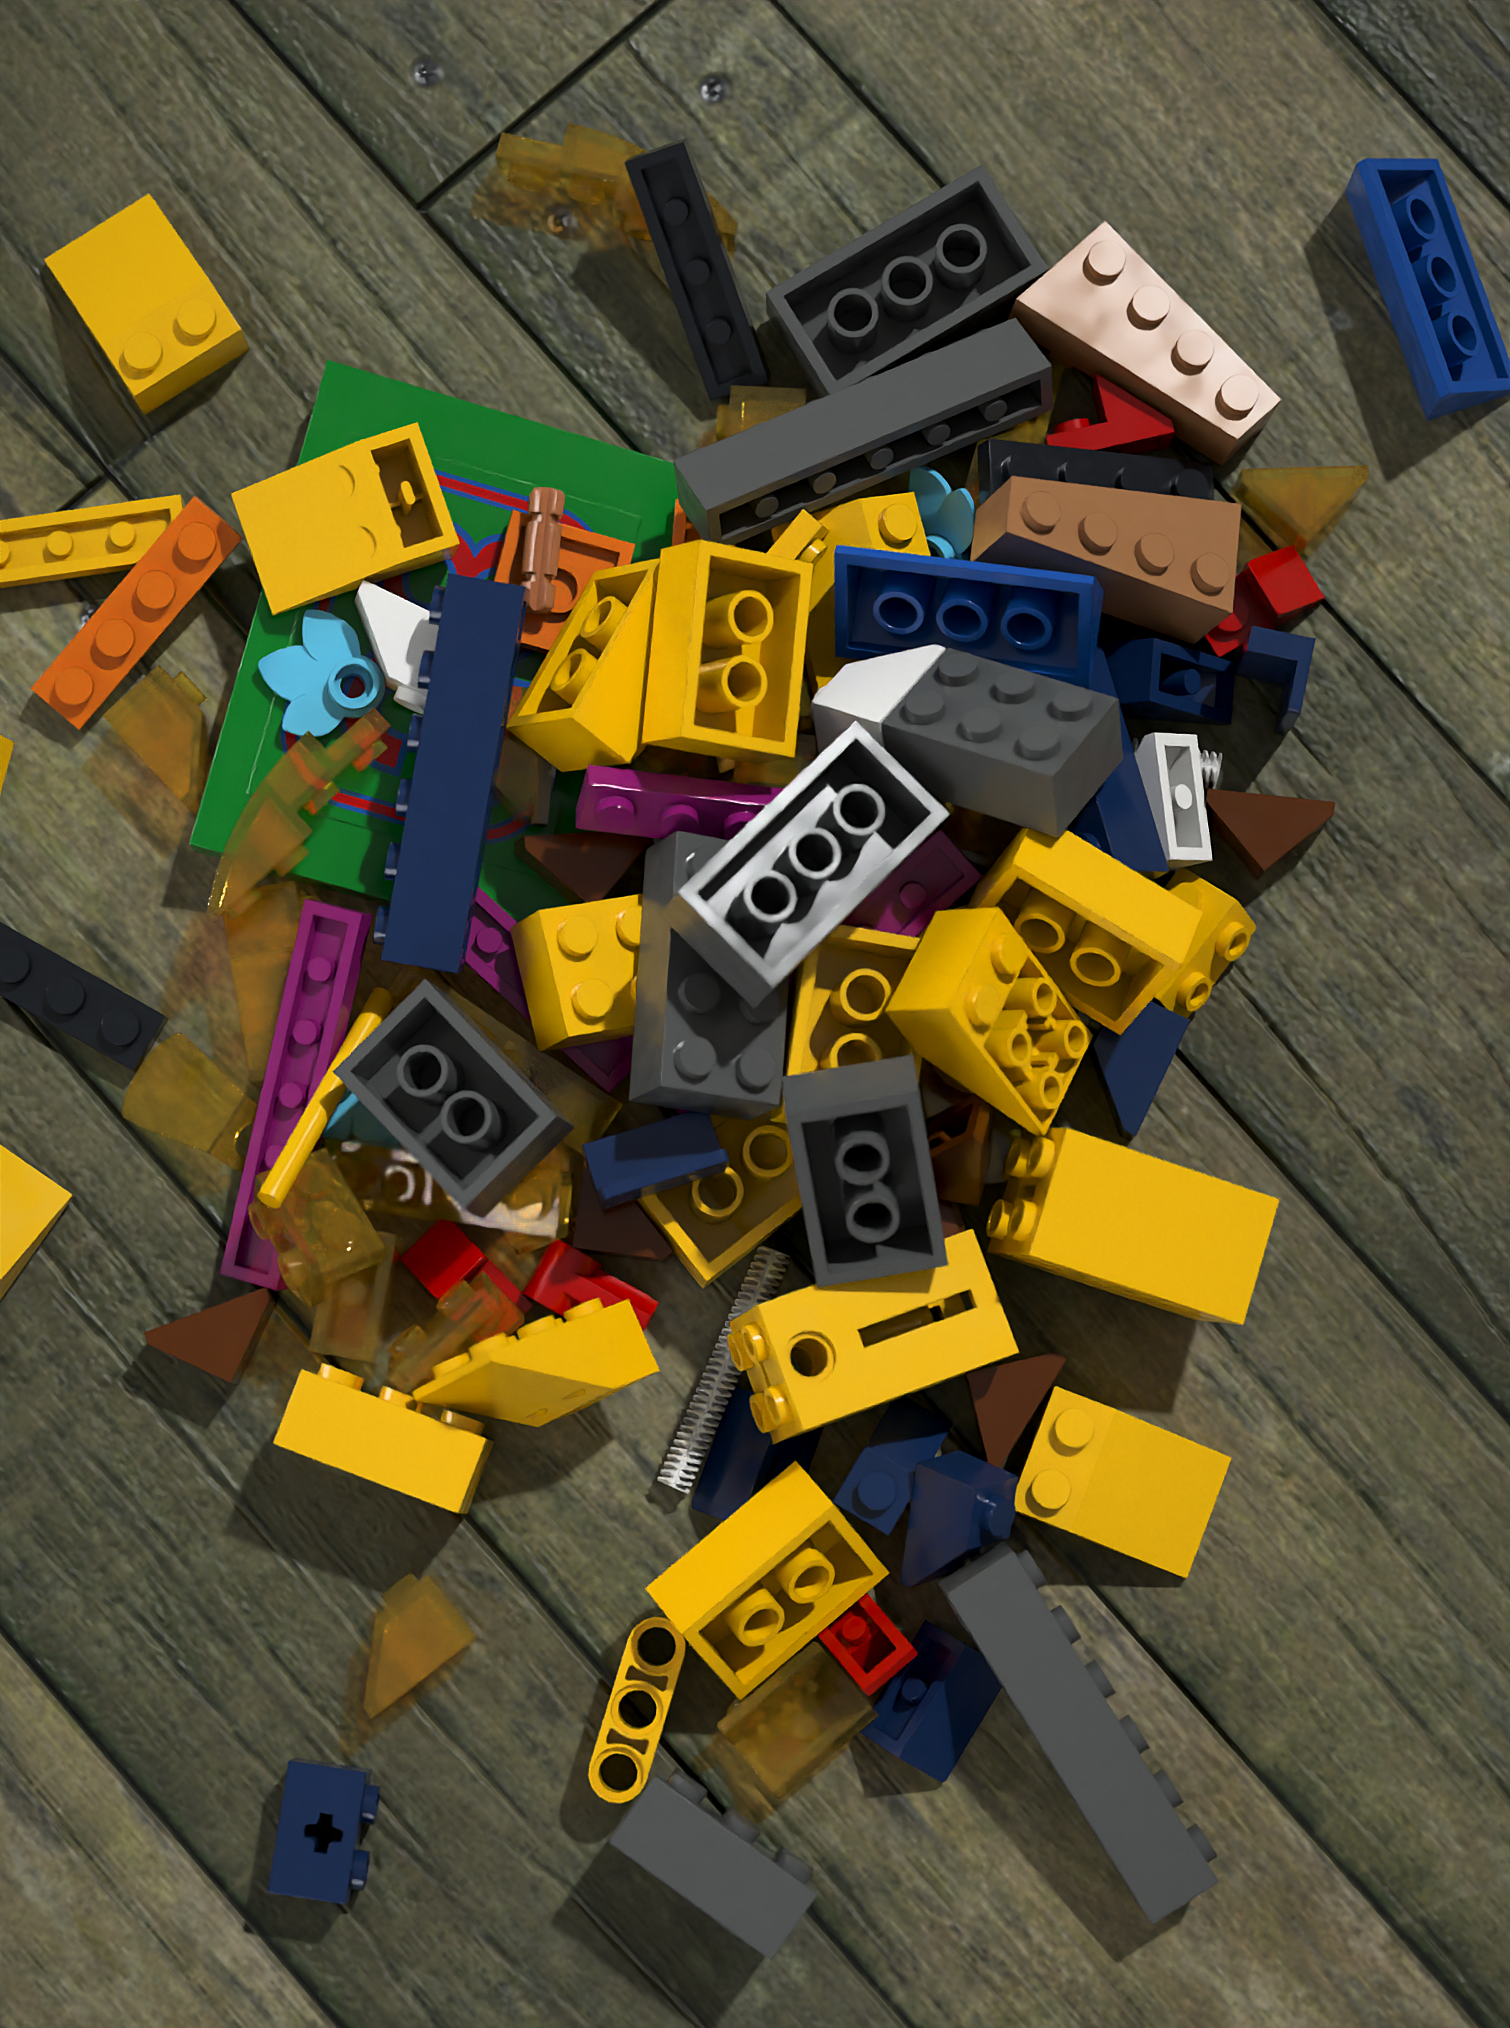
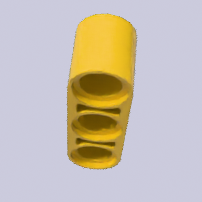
M654 1616L641 1621L633 1628L624 1650L589 1765L588 1777L592 1789L599 1797L608 1802L623 1803L632 1800L642 1791L650 1774L687 1649V1640L667 1617ZM662 1627L673 1635L676 1642V1651L669 1662L661 1665L651 1664L641 1655L639 1641L642 1634L649 1628ZM630 1691H645L655 1700L657 1706L656 1717L649 1725L633 1727L622 1718L620 1702L623 1696ZM615 1753L625 1754L634 1761L638 1772L637 1779L631 1787L624 1790H616L607 1786L603 1781L601 1764L609 1755Z

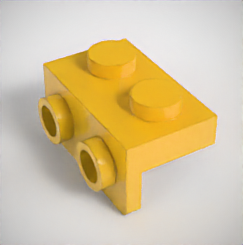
M1183 867L1177 870L1164 889L1203 913L1182 966L1154 996L1152 1001L1163 1008L1188 1018L1193 1011L1198 1010L1204 1005L1210 996L1212 986L1231 961H1235L1245 952L1250 938L1256 930V924L1237 899Z

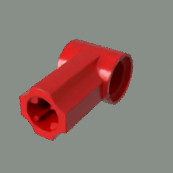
M555 1237L550 1241L521 1292L565 1318L564 1312L596 1298L600 1299L603 1308L629 1299L643 1333L660 1304L652 1299L651 1296L629 1283L622 1282L601 1270L602 1264Z

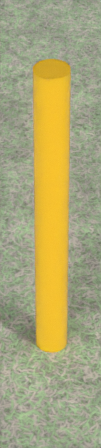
M375 987L372 990L259 1190L257 1197L267 1206L272 1208L281 1207L347 1089V1086L332 1071L390 1013L396 998L388 990L380 987Z

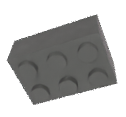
M947 648L881 723L884 749L933 798L1058 838L1123 760L1118 698L952 648Z
M426 979L332 1071L463 1210L482 1219L575 1128L563 1113L444 990Z
M913 1055L781 1077L786 1121L817 1287L949 1266Z
M676 1768L670 1777L661 1770H658L608 1842L766 1958L772 1960L818 1895L817 1884L810 1880L814 1874L812 1871L814 1868L783 1845L776 1854L756 1840L760 1835L759 1831L761 1829L729 1806L723 1815L703 1802L708 1790L680 1769Z

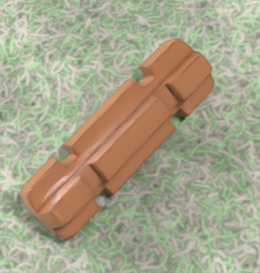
M533 488L529 495L527 515L532 517V521L526 525L521 575L526 578L520 584V586L527 587L530 590L526 611L529 613L546 614L554 607L556 586L551 584V580L557 577L562 526L558 525L557 521L563 517L565 503L564 492L554 488Z

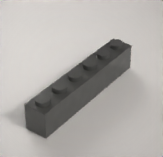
M1016 317L991 328L983 329L965 339L934 352L926 353L917 359L881 374L868 377L862 382L821 399L813 400L802 407L766 422L753 425L747 430L706 447L698 448L687 455L673 460L679 504L703 540L729 546L795 519L803 509L808 513L1053 410L1051 364Z
M1002 1541L938 1582V1585L1139 1907L1150 1922L1155 1924L1219 1882L1208 1865L1209 1862L1218 1856L1197 1823L1188 1829L1183 1825L1174 1808L1184 1803L1180 1794L1163 1769L1152 1775L1140 1755L1150 1748L1147 1741L1129 1714L1120 1720L1114 1714L1106 1699L1116 1692L1095 1660L1084 1665L1072 1644L1080 1640L1081 1636L1063 1607L1059 1605L1051 1611L1037 1590L1047 1584V1581L1031 1555L1025 1550L1016 1556L1014 1551Z

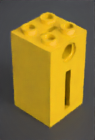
M1048 1128L1045 1136H1036L1027 1129H1023L1021 1137H1017L1012 1142L1005 1161V1172L1010 1175L1003 1199L997 1200L993 1205L987 1221L986 1233L991 1237L987 1250L988 1253L1193 1320L1244 1324L1280 1199L1069 1128Z
M973 1229L944 1239L949 1266L817 1287V1284L756 1305L728 1322L732 1334L727 1335V1344L731 1358L740 1372L746 1370L755 1393L749 1399L753 1418L762 1433H770L773 1445L963 1376L968 1372L982 1369L1019 1352ZM968 1292L974 1309L965 1310L959 1293ZM931 1308H937L941 1321L934 1323L930 1312ZM790 1355L798 1362L801 1374L797 1373L791 1365Z

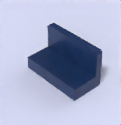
M1252 626L1239 650L1235 676L1283 685L1274 733L1287 736L1301 713L1315 638Z
M693 1111L582 1145L583 1155L601 1210L725 1172L729 1163L726 1149H720L710 1115Z
M739 1388L731 1390L732 1396L727 1400L729 1403L725 1406V1411L720 1420L692 1500V1509L726 1520L794 1461H797L808 1474L824 1426L773 1445L770 1433H762L753 1418L749 1399L755 1393Z
M925 1620L911 1642L918 1655L888 1680L858 1732L939 1782H945L1002 1686L982 1654Z

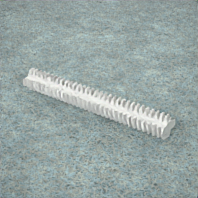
M766 1246L757 1248L758 1255H754L755 1262H751L750 1266L752 1269L747 1271L749 1277L744 1278L746 1284H742V1291L738 1292L740 1299H735L734 1304L736 1306L731 1308L733 1313L728 1315L730 1321L756 1305L773 1300L769 1293L776 1294L777 1291L772 1286L779 1287L780 1284L775 1279L783 1278L779 1271L786 1272L782 1264L788 1265L789 1261L785 1257L790 1256ZM726 1321L725 1326L727 1328L722 1329L721 1333L724 1336H719L718 1340L721 1343H716L715 1345L717 1350L712 1352L714 1358H709L711 1365H706L705 1370L708 1373H703L702 1376L705 1380H700L699 1385L701 1387L696 1388V1392L699 1395H693L695 1402H690L689 1407L693 1410H687L686 1414L689 1417L683 1418V1422L686 1425H680V1429L683 1432H677L676 1436L679 1439H674L673 1444L677 1447H671L670 1451L673 1454L667 1455V1459L670 1462H664L663 1466L667 1469H661L660 1471L664 1477L658 1476L657 1481L687 1494L690 1490L686 1486L692 1487L693 1482L689 1479L696 1478L692 1471L698 1472L700 1469L695 1464H702L703 1462L698 1456L705 1457L706 1453L702 1449L709 1448L705 1441L711 1442L713 1439L708 1434L714 1435L716 1432L711 1426L718 1427L719 1423L715 1419H722L718 1412H724L725 1408L721 1404L727 1405L729 1403L724 1397L732 1396L727 1390L735 1389L731 1382L737 1383L738 1379L734 1375H741L742 1373L736 1368L728 1349L727 1335L732 1334L728 1323L730 1321Z

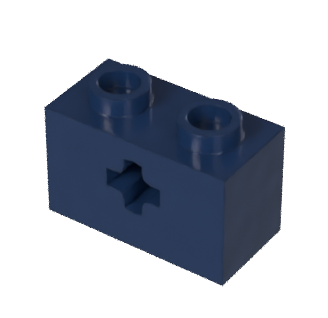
M303 1758L289 1760L268 1893L347 1904L352 1899L353 1889L364 1891L369 1870L370 1851L360 1850L363 1825L375 1824L381 1786L370 1784L372 1769ZM326 1814H333V1827L343 1830V1838H337L332 1841L328 1849L321 1848V1836L311 1833V1825L324 1820Z

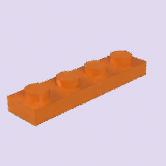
M194 496L30 689L78 730L82 729L245 537L201 499Z

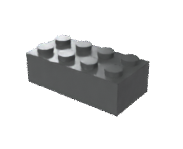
M982 164L767 291L766 314L817 396L821 399L862 382L868 377L881 374L917 359L926 353L934 352L964 339L1011 311L1015 300L1049 269Z
M855 721L684 885L660 916L755 1009L929 838L949 813Z
M676 831L646 849L629 1101L750 1120L781 1106V1077H783L789 976L754 1009L660 916L677 892L730 842L729 840Z

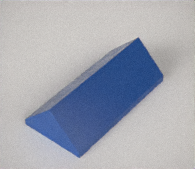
M1366 158L1360 161L1354 168L1345 192L1426 420L1429 421L1509 395L1510 360L1438 159Z
M843 545L836 546L834 551L835 657L867 660L935 644L946 649L952 648L1089 689L1104 590L1095 576Z

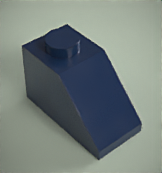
M1157 638L1102 643L1123 716L1133 719L1219 726L1231 725L1235 677L1234 662Z
M1151 1001L1121 1035L1093 1018L1090 1019L1087 1025L1089 1031L1096 1037L1089 1050V1054L1118 1134L1130 1142L1136 1137L1190 1022L1189 1019Z
M906 1396L891 1401L832 1503L889 1536L912 1497L917 1462L935 1457L953 1424Z
M960 1450L917 1462L900 1584L911 1588L949 1576L1009 1538L1016 1512L1014 1503L1018 1476Z

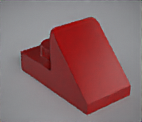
M1095 375L1091 391L1099 424L1091 425L1090 420L1087 418L1063 422L1053 428L1054 434L1045 436L1043 444L1138 455L1169 448L1175 431L1171 419L1104 377Z
M1293 544L1246 562L1241 572L1235 576L1232 614L1201 638L1212 656L1223 659L1239 650L1252 626L1273 630L1325 599Z
M446 1214L399 1258L433 1296L479 1342L502 1333L507 1334L535 1307Z
M868 1593L863 1595L818 1634V1637L868 1697L918 1655L914 1647Z

